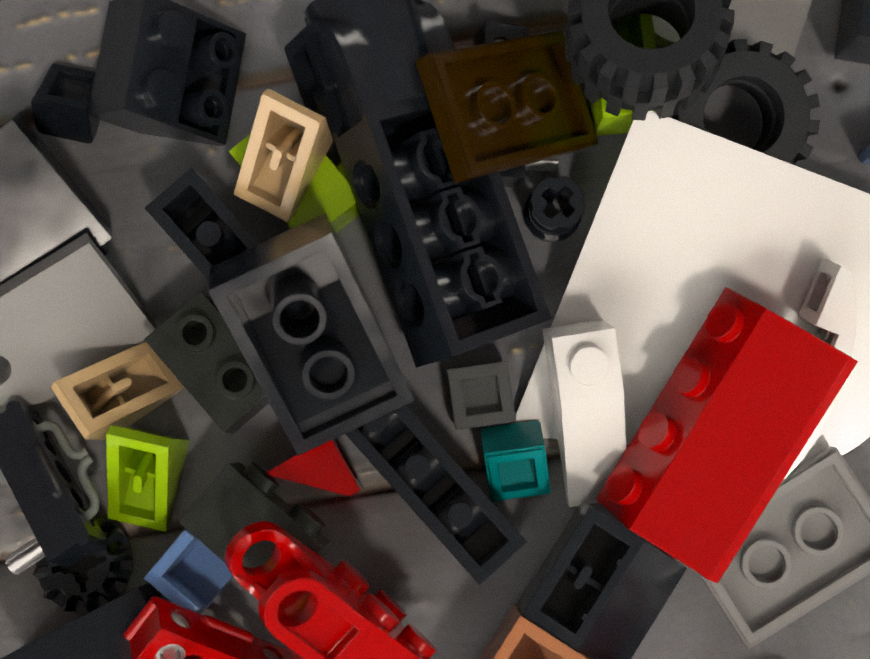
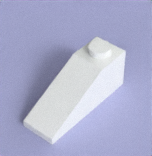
M602 319L542 329L566 499L569 507L579 506L581 501L587 504L599 503L596 497L626 450L624 387L616 328Z

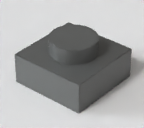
M507 361L447 370L455 430L516 422Z

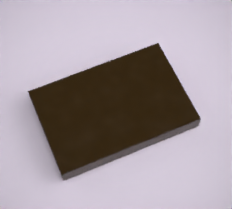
M563 30L429 53L415 61L455 184L585 150L599 144L581 85H575L570 76L571 62H566L564 50L566 38Z

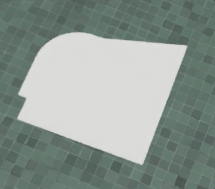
M654 111L647 112L645 121L633 120L551 327L602 319L616 328L624 387L626 445L630 444L642 421L646 418L725 287L760 304L815 336L819 327L814 326L798 316L822 258L853 270L857 293V326L852 358L857 360L858 363L847 378L826 426L814 445L795 468L830 446L837 447L843 455L860 445L870 436V194L670 117L659 119ZM543 345L515 415L516 422L513 423L539 421L543 438L558 439L545 345Z

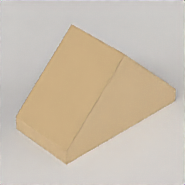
M267 88L262 93L233 195L288 222L293 217L333 142L326 118Z
M146 341L63 377L51 385V389L84 439L106 440V433L110 425L129 427L184 388Z

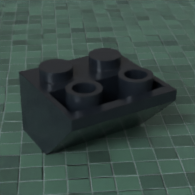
M171 0L109 1L87 116L140 134L216 146L226 145L246 33Z
M581 501L517 604L522 616L576 651L592 659H631L687 568L597 509Z

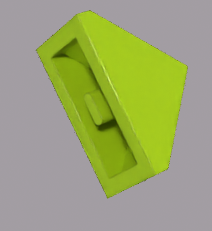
M110 425L106 433L108 519L166 532L171 522L190 440L134 427Z

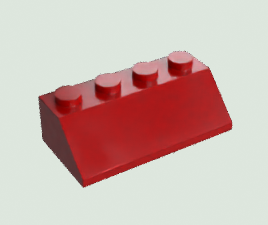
M725 287L646 418L642 421L619 462L609 475L596 500L629 530L703 577L718 584L858 361L771 310Z

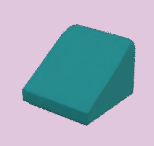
M533 420L482 429V444L491 502L551 493L545 444L539 421Z

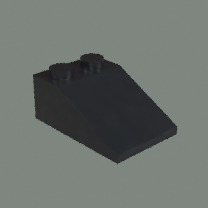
M326 213L210 267L208 292L298 456L414 401L413 395L359 279Z

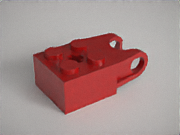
M269 521L250 524L240 530L228 544L225 553L227 568L237 582L259 601L258 610L261 620L272 635L289 648L295 659H430L437 651L434 645L410 623L405 627L402 625L401 622L407 616V613L387 593L381 589L375 595L368 593L367 589L370 587V584L349 563L342 560L336 567L333 566L317 552L308 548L277 524ZM260 541L274 542V551L264 564L253 568L242 565L245 552L253 544Z

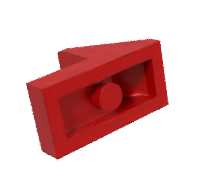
M336 438L299 456L295 455L266 472V475L346 496H352L364 489Z

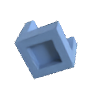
M185 529L144 579L172 603L201 614L207 610L232 580L233 575L218 556Z

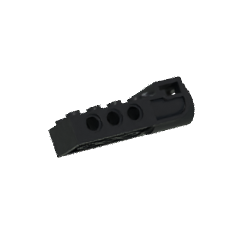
M314 0L304 11L306 26L285 46V54L304 106L324 116L329 125L416 368L454 357L551 320L548 306L500 173L497 172L456 184L454 182L415 62L429 53L455 49L440 12L431 3L422 0Z

